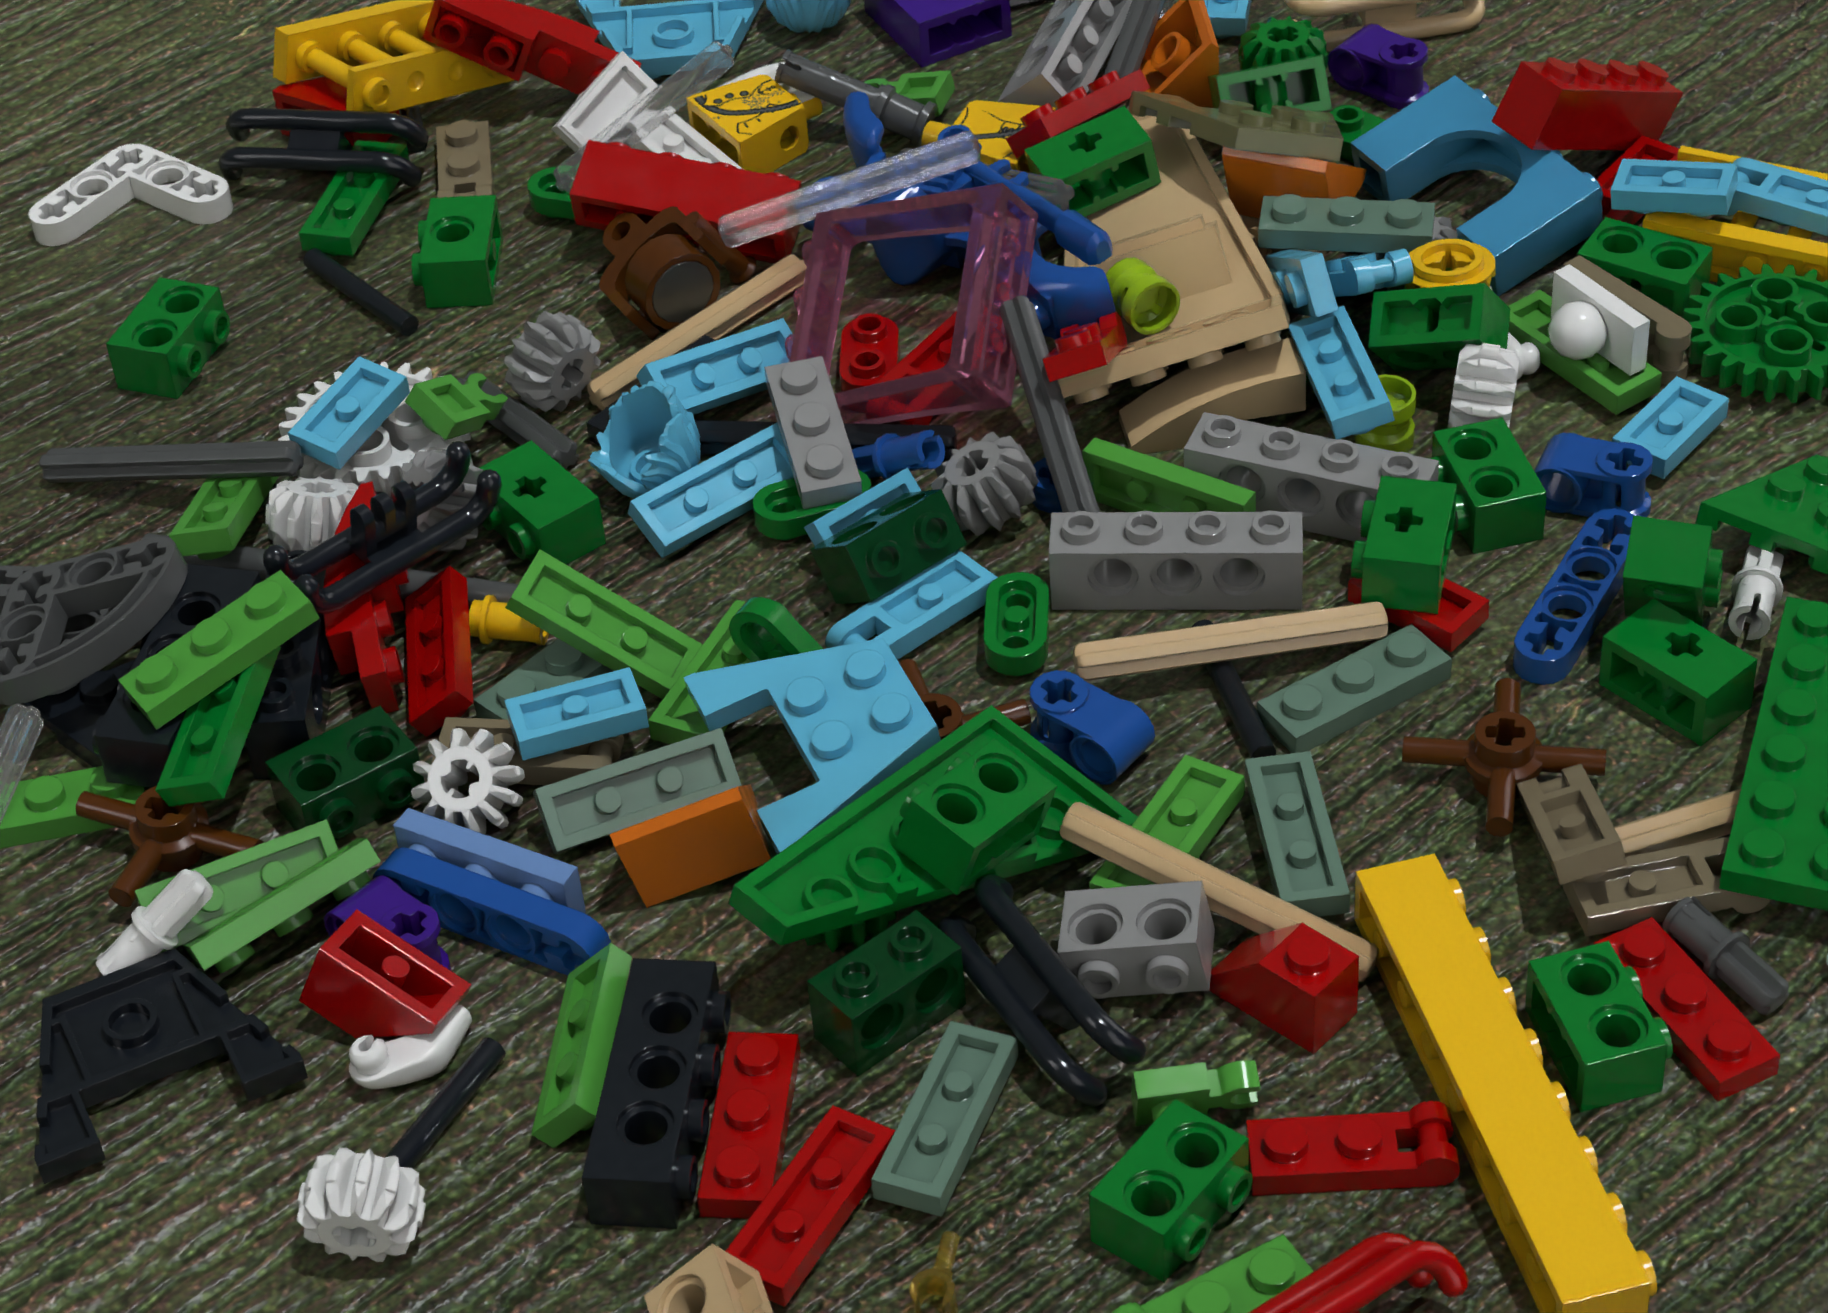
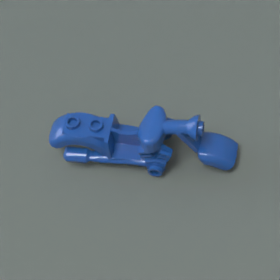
M860 91L851 92L846 97L843 109V125L850 152L860 174L850 190L845 181L836 176H828L813 183L805 192L799 206V221L805 229L817 233L836 230L852 238L872 244L878 261L886 275L894 283L902 286L917 283L942 265L961 268L963 259H968L970 253L973 252L979 257L990 301L1001 306L1004 301L1012 300L1016 296H1026L1034 304L1043 335L1054 340L1061 337L1060 329L1075 324L1082 326L1093 322L1099 323V317L1116 312L1110 286L1103 269L1094 266H1060L1048 262L1042 258L1038 238L1044 232L1050 230L1055 234L1057 244L1087 265H1099L1111 257L1113 252L1112 242L1107 232L1077 211L1069 209L1063 211L1041 195L1025 188L1029 184L1026 172H1020L1012 179L1003 177L1002 174L1011 170L1009 160L1001 159L989 166L981 162L979 159L982 146L974 133H971L970 129L964 125H952L943 129L938 135V142L926 146L924 150L920 151V156L917 158L910 154L906 156L907 160L905 162H901L900 158L893 160L895 171H893L888 165L886 153L883 152L879 145L884 133V127L880 119L872 112L869 97L865 92Z

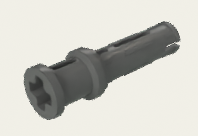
M787 50L782 56L785 64L779 63L775 82L783 83L843 109L846 97L851 92H865L869 97L872 112L880 119L884 129L910 139L911 146L918 149L922 147L924 127L929 121H934L937 112L936 103L928 101L924 105L897 94L896 87L890 84H881L879 88H876L794 54L790 50Z

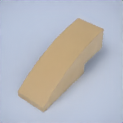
M1292 337L1281 339L1279 342L1259 349L1247 351L1246 348L1224 354L1223 359L1180 372L1136 398L1119 410V421L1128 448L1143 454L1184 448L1204 412L1228 415L1236 419L1248 421V419L1306 411V371Z

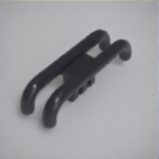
M243 108L232 112L226 121V128L231 138L238 142L245 141L251 134L250 129L291 130L288 147L231 148L222 153L218 160V166L222 175L232 181L242 176L243 168L381 173L400 179L406 186L414 187L421 182L422 174L420 169L410 160L388 152L351 150L353 146L344 135L345 132L391 134L407 140L412 146L417 148L424 147L428 143L429 135L427 130L417 121L396 113Z
M461 441L452 442L447 447L445 464L442 470L428 483L413 490L406 481L402 480L391 487V498L385 492L372 497L370 500L371 510L365 504H360L350 510L351 526L296 558L289 559L286 549L280 545L269 546L263 554L264 567L269 577L281 570L311 601L317 614H328L342 608L480 526L493 512L500 498L501 477L494 470H483L478 475L476 491L466 506L423 532L417 529V517L450 497L462 484L469 470L471 453L468 445ZM353 553L366 564L322 589H319V583L314 577Z
M996 875L982 876L974 885L976 899L1013 944L1009 952L995 966L975 941L977 937L975 924L959 915L945 917L938 924V928L962 947L963 971L1048 1076L1081 1103L1091 1107L1100 1106L1107 1098L1108 1090L1106 1085L1081 1068L1062 1049L1037 1017L1041 1015L1068 1030L1080 1026L1100 1047L1128 1065H1137L1143 1061L1146 1055L1144 1043L1117 1024L1101 1008L1012 901L1014 892L1012 885Z

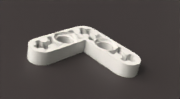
M127 144L110 151L42 198L30 208L28 214L36 241L46 246H60L74 241L134 198L200 225L213 224L226 219L232 213L234 207L227 180L221 176L149 146Z

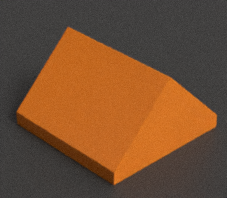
M1178 0L1157 21L1139 68L1150 86L1144 92L1176 95L1196 106L1213 108L1208 76L1219 74V47L1204 0Z
M1225 146L1222 149V160L1229 198L1239 215L1260 218L1263 196L1295 194L1309 198L1337 199L1345 196L1355 197L1365 180L1367 170L1305 157L1240 151Z
M751 784L737 786L610 834L614 848L646 908L761 866L771 859L765 832L756 811L758 810V805Z

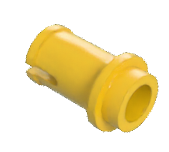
M486 595L483 600H473L469 611L470 636L479 637L482 644H490L492 639L533 642L538 645L546 644L549 636L548 632L506 609L507 603L497 602L494 595Z

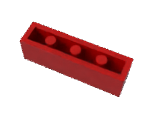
M1548 57L1546 62L1521 61L1491 122L1532 150H1627L1642 135L1659 141L1684 92L1667 82L1669 74L1666 71L1646 61H1639L1637 65H1627L1617 60H1609L1607 64H1597L1582 58L1578 59L1577 63H1566L1553 57Z
M592 140L587 142L569 193L576 225L605 230L611 220L624 212L636 214L647 224L655 215L673 206L677 207L685 216L694 211L699 212L744 256H752L755 260L774 264L792 253L801 224L799 221V206L803 199L801 181L790 179L781 173L770 172L763 174L738 169L724 162L711 164L685 159L672 152L654 153L634 149L620 142L602 143ZM682 235L691 240L697 247L699 246L690 235Z

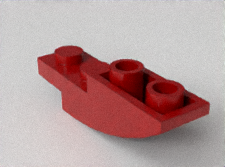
M434 0L422 39L518 82L526 71L577 95L585 91L618 54V52L596 43L600 32L596 29L542 9L507 0ZM630 58L634 63H636L641 68V62H638Z
M372 481L359 485L344 511L335 535L351 526V509L360 504H365L371 510L370 500L377 495ZM353 553L326 569L324 588L366 564ZM408 570L396 575L342 608L324 614L326 638L340 674L344 675L359 671L360 679L371 708L381 706L386 713L399 710L394 685L405 682L396 646L387 648L385 638L395 635L391 613L404 610L399 585L410 583Z

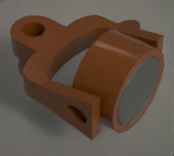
M671 206L655 215L647 224L636 214L624 212L611 220L604 231L603 243L615 258L601 276L599 287L632 323L653 340L660 331L647 317L654 324L664 329H673L717 301L721 287L720 273L713 261L706 255L707 253L729 272V279L735 284L745 282L752 276L756 268V260L752 256H744L697 211L685 216L677 207ZM682 235H690L699 246L697 247L691 240ZM628 295L630 296V298L632 299V301L634 302V304L639 308V310H637V309L628 301Z

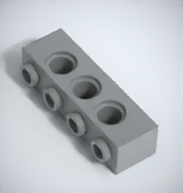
M1056 0L997 102L1040 106L1050 103L1051 107H1055L1058 110L1054 101L1081 86L1084 87L1087 93L1089 91L1087 85L1095 80L1118 38L1133 0Z
M1204 412L1184 447V468L1256 491V512L1269 510L1302 512L1304 531L1354 542L1356 540H1367V538L1361 537L1360 534L1363 505L1365 500L1376 501L1381 476L1438 482L1439 460Z
M1269 510L1263 512L1077 511L1051 513L1049 540L1051 609L1302 610V512Z

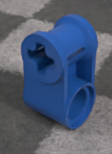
M1560 433L1548 441L1534 469L1547 492L1546 510L1554 513H1570L1587 517L1600 510L1613 508L1625 510L1640 517H1647L1650 514L1651 497L1646 491V478L1652 472L1653 457L1645 447L1635 443H1617L1594 439L1575 433ZM1630 460L1632 465L1627 468V461ZM1621 499V506L1618 507L1616 502Z
M1050 671L1037 677L1030 686V702L1037 711V717L1031 724L1030 735L1093 782L1102 785L1113 783L1154 742V726L1140 707L1130 701L1119 699L1084 681L1077 674L1068 671Z

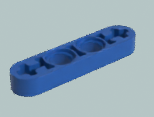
M1614 508L1603 509L1593 513L1587 519L1516 633L1513 667L1522 679L1540 685L1554 684L1563 680L1570 673L1623 585V572L1634 514ZM1614 538L1610 544V551L1602 548L1603 543H1609ZM1591 571L1603 574L1605 578L1590 581L1580 579L1575 574ZM1560 609H1569L1581 613L1582 616L1577 619H1562L1555 617L1552 612ZM1547 640L1553 642L1554 649H1547L1542 654L1546 647Z
M396 848L373 874V879L380 875L390 878L403 891L423 904L431 906L438 913L441 928L568 975L611 943L609 935L602 925L581 911L410 848Z

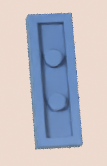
M407 808L393 825L398 848L405 847L419 851L586 914L577 866Z

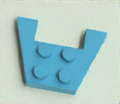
M576 0V4L591 28L600 31L598 38L603 46L618 53L623 51L628 57L641 62V69L651 79H656L663 75L682 73L704 75L715 70L728 69L764 0H689L621 7V0Z
M884 638L702 671L683 677L688 693L709 731L724 727L770 705L774 706L817 783L756 810L761 826L777 854L941 740L937 724Z

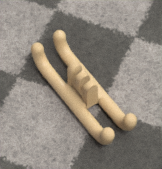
M1283 0L1292 11L1311 17L1359 13L1363 21L1362 26L1323 32L1324 40L1326 41V52L1332 51L1368 24H1377L1391 32L1407 38L1417 39L1469 30L1479 24L1485 15L1484 0H1463L1464 9L1460 11L1416 18L1417 3L1434 0Z

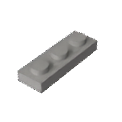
M823 356L766 366L765 378L767 389L803 509L852 500L862 494L861 478Z

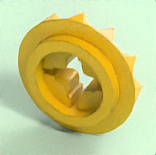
M1440 239L1431 241L1409 252L1413 264L1414 278L1411 283L1406 284L1407 289L1485 283L1490 288L1491 278L1496 276L1495 258L1485 247L1466 240ZM1446 268H1452V271H1446Z

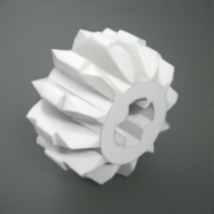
M1482 343V345L1466 344L1458 357L1448 428L1503 417L1507 426H1510L1520 363L1516 351L1500 348L1501 345Z
M321 476L311 479L298 477L295 481L284 480L278 483L276 488L269 491V504H266L265 524H268V538L273 540L274 545H280L286 550L308 551L335 535L344 511L359 486L354 483H344L340 478L330 480L323 479Z
M462 728L452 729L449 749L436 739L428 741L429 751L436 757L432 764L424 761H417L413 764V770L427 778L428 782L411 790L412 798L419 802L428 803L423 813L476 832L486 833V819L503 829L509 823L507 816L500 810L504 803L513 807H519L523 804V797L508 789V786L519 783L525 778L522 768L508 765L515 753L514 749L506 742L494 746L493 734L485 729H479L472 739ZM471 771L479 776V781L469 785V796H465L458 792V786L467 783V772Z
M339 1148L335 1156L330 1154L317 1156L313 1168L308 1171L306 1181L301 1184L297 1199L299 1210L296 1221L304 1227V1238L314 1243H324L325 1252L328 1254L340 1252L349 1255L352 1261L359 1256L369 1257L376 1262H383L387 1254L393 1256L406 1254L410 1241L415 1240L417 1229L422 1226L426 1203L423 1202L426 1189L419 1184V1172L412 1168L399 1167V1158L396 1156L383 1158L374 1155L371 1148L366 1153H355L348 1148Z

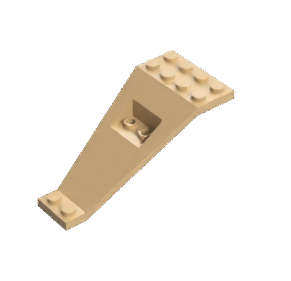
M1132 114L1152 140L1162 183L1086 216L1085 218L1108 233L1113 247L1112 256L1099 265H1087L1065 249L1064 266H1094L1103 269L1106 274L1116 262L1125 258L1136 257L1152 267L1157 275L1164 277L1175 286L1180 295L1179 311L1173 322L1164 330L1150 335L1137 332L1120 316L1127 337V346L1108 365L1058 380L1063 398L1073 395L1075 404L1086 403L1108 395V389L1113 387L1112 383L1126 378H1130L1132 387L1159 380L1166 376L1165 371L1169 369L1168 365L1187 360L1189 369L1214 363L1224 358L1222 354L1225 352L1224 348L1244 342L1247 351L1274 344L1281 340V330L1289 328L1290 315L1283 293L1196 136L1190 135V129L1167 127L1156 123L1157 117L1145 115V117H1138Z

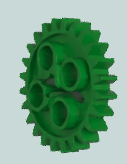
M1763 264L1761 274L1754 275L1747 268L1739 267L1738 279L1720 273L1718 274L1717 286L1704 282L1701 284L1700 295H1691L1689 297V306L1684 309L1683 319L1687 320L1692 327L1690 346L1686 350H1689L1688 361L1690 364H1702L1701 376L1703 378L1720 374L1719 388L1724 389L1735 383L1741 385L1742 397L1749 396L1754 390L1763 391L1766 402H1771L1776 393H1785L1791 403H1797L1799 392H1807L1815 400H1821L1823 387L1828 388V280L1824 282L1818 281L1817 270L1812 269L1804 276L1796 275L1793 265H1787L1783 273H1774L1768 264Z

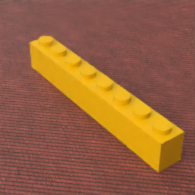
M1435 853L1356 871L1354 920L1363 939L1375 944L1379 949L1375 964L1440 1102L1450 1108L1455 1134L1539 1312L1648 1313L1649 1298L1657 1293V1280L1652 1262L1644 1250L1635 1251L1627 1235V1220L1623 1205L1615 1192L1606 1193L1598 1177V1162L1590 1140L1587 1136H1577L1570 1122V1107L1564 1088L1558 1081L1550 1082L1543 1069V1055L1538 1037L1532 1028L1523 1029L1517 1017V1006L1512 986L1506 977H1497L1491 965L1490 947L1481 927L1472 928L1466 916L1465 898L1456 878H1447Z

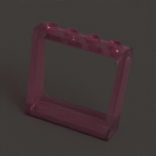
M1003 183L816 213L812 239L805 242L802 247L803 260L807 266L804 285L797 288L794 292V305L798 312L795 333L788 335L785 340V350L790 362L823 356L829 376L850 252L856 244L864 241L969 232L948 363L938 370L834 393L843 423L882 424L924 416L1000 409L1011 406L1017 365L1000 315V307L1004 301L1012 300L1016 296L1024 295L1027 297L1038 213Z

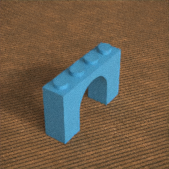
M1454 75L1352 141L1351 149L1354 167L1367 169L1362 187L1375 198L1382 201L1408 199L1434 181L1446 175L1465 170L1495 172L1516 183L1506 196L1456 228L1458 239L1481 245L1493 254L1496 262V276L1491 278L1490 286L1492 291L1499 297L1592 235L1603 221V191L1598 181L1591 174L1580 172L1563 158L1559 150H1532L1491 122L1498 108L1491 103L1483 91L1471 88Z

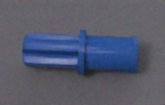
M924 430L903 437L895 433L883 434L877 438L874 444L855 448L852 452L858 470L864 472L869 479L882 477L886 480L907 467L911 472L936 469L944 461L945 446L939 435L933 437L935 431Z

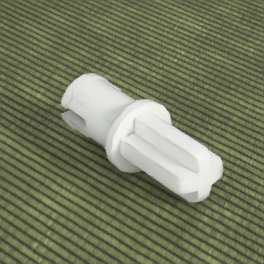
M1750 545L1746 550L1742 570L1737 572L1732 580L1731 592L1735 600L1733 608L1729 613L1728 625L1730 630L1740 637L1744 622L1750 623L1746 640L1760 639L1770 630L1772 609L1782 599L1783 584L1780 574L1784 556L1776 552L1775 549L1770 553Z
M181 870L147 907L138 906L132 912L133 922L105 952L100 953L96 958V966L104 976L156 956L163 949H173L178 943L177 934L212 898V886L198 871Z

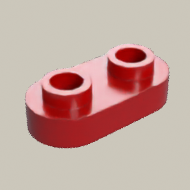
M875 313L862 314L845 325L841 334L839 374L842 394L854 403L866 405L868 394L873 385L900 362V342L897 325L892 320Z

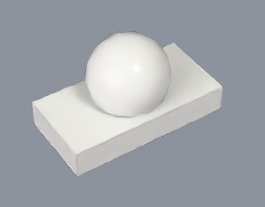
M621 51L610 61L587 89L578 95L576 101L551 130L582 158L588 140L602 143L614 142L623 132L622 126L631 123L658 92L660 87Z
M1569 264L1554 271L1551 321L1548 331L1550 342L1558 353L1573 360L1590 358L1595 353H1599L1629 376L1645 369L1650 320Z

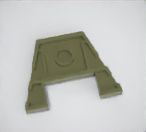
M1132 91L1129 105V112L1138 117H1145V115L1157 117L1156 123L1167 127L1190 129V135L1233 150L1340 161L1344 140L1331 113L1274 105L1272 106L1271 114L1253 111L1254 106L1252 104L1235 100H1220L1219 109L1196 106L1176 95Z

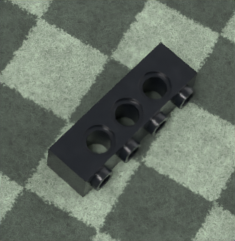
M294 550L287 553L289 559H293L307 551ZM326 570L314 576L319 583V589L324 588ZM318 614L319 619L280 645L279 654L245 741L255 779H269L265 761L324 733L326 730L336 661L326 638L324 614Z
M188 563V573L181 591L161 620L143 637L140 652L129 672L139 666L145 659L157 654L191 631L198 623L210 618L247 593L254 585L260 583L259 571ZM119 682L115 698L105 716H100L97 719L92 734L93 750L100 756L106 781L149 788L157 786L187 709L156 730L127 696Z
M633 958L582 1173V1183L590 1223L593 1225L677 1229L683 1199L693 1200L695 1197L698 1181L697 1157L693 1155L695 1142L705 1143L707 1139L709 1103L707 1099H704L707 1087H717L721 1054L720 1047L716 1044L717 1034L728 1033L731 1022L730 991H720L716 962Z

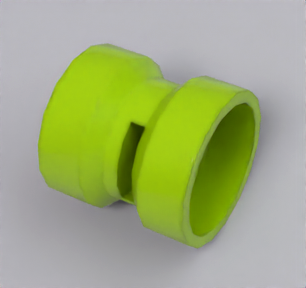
M1136 257L1125 258L1116 262L1107 271L1106 277L1112 293L1115 310L1133 329L1144 335L1156 334L1173 322L1179 311V292L1167 279L1157 275L1147 263Z
M1378 375L1390 400L1395 421L1377 426L1367 433L1355 435V443L1407 453L1413 447L1415 439V424L1412 416L1415 413L1417 392L1414 385L1405 378L1396 375Z

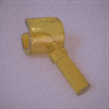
M946 1231L942 1234L934 1267L919 1272L913 1278L910 1284V1297L914 1313H922L921 1306L923 1301L932 1295L944 1297L942 1304L943 1313L958 1312L955 1284L952 1280V1268L960 1241L957 1233Z

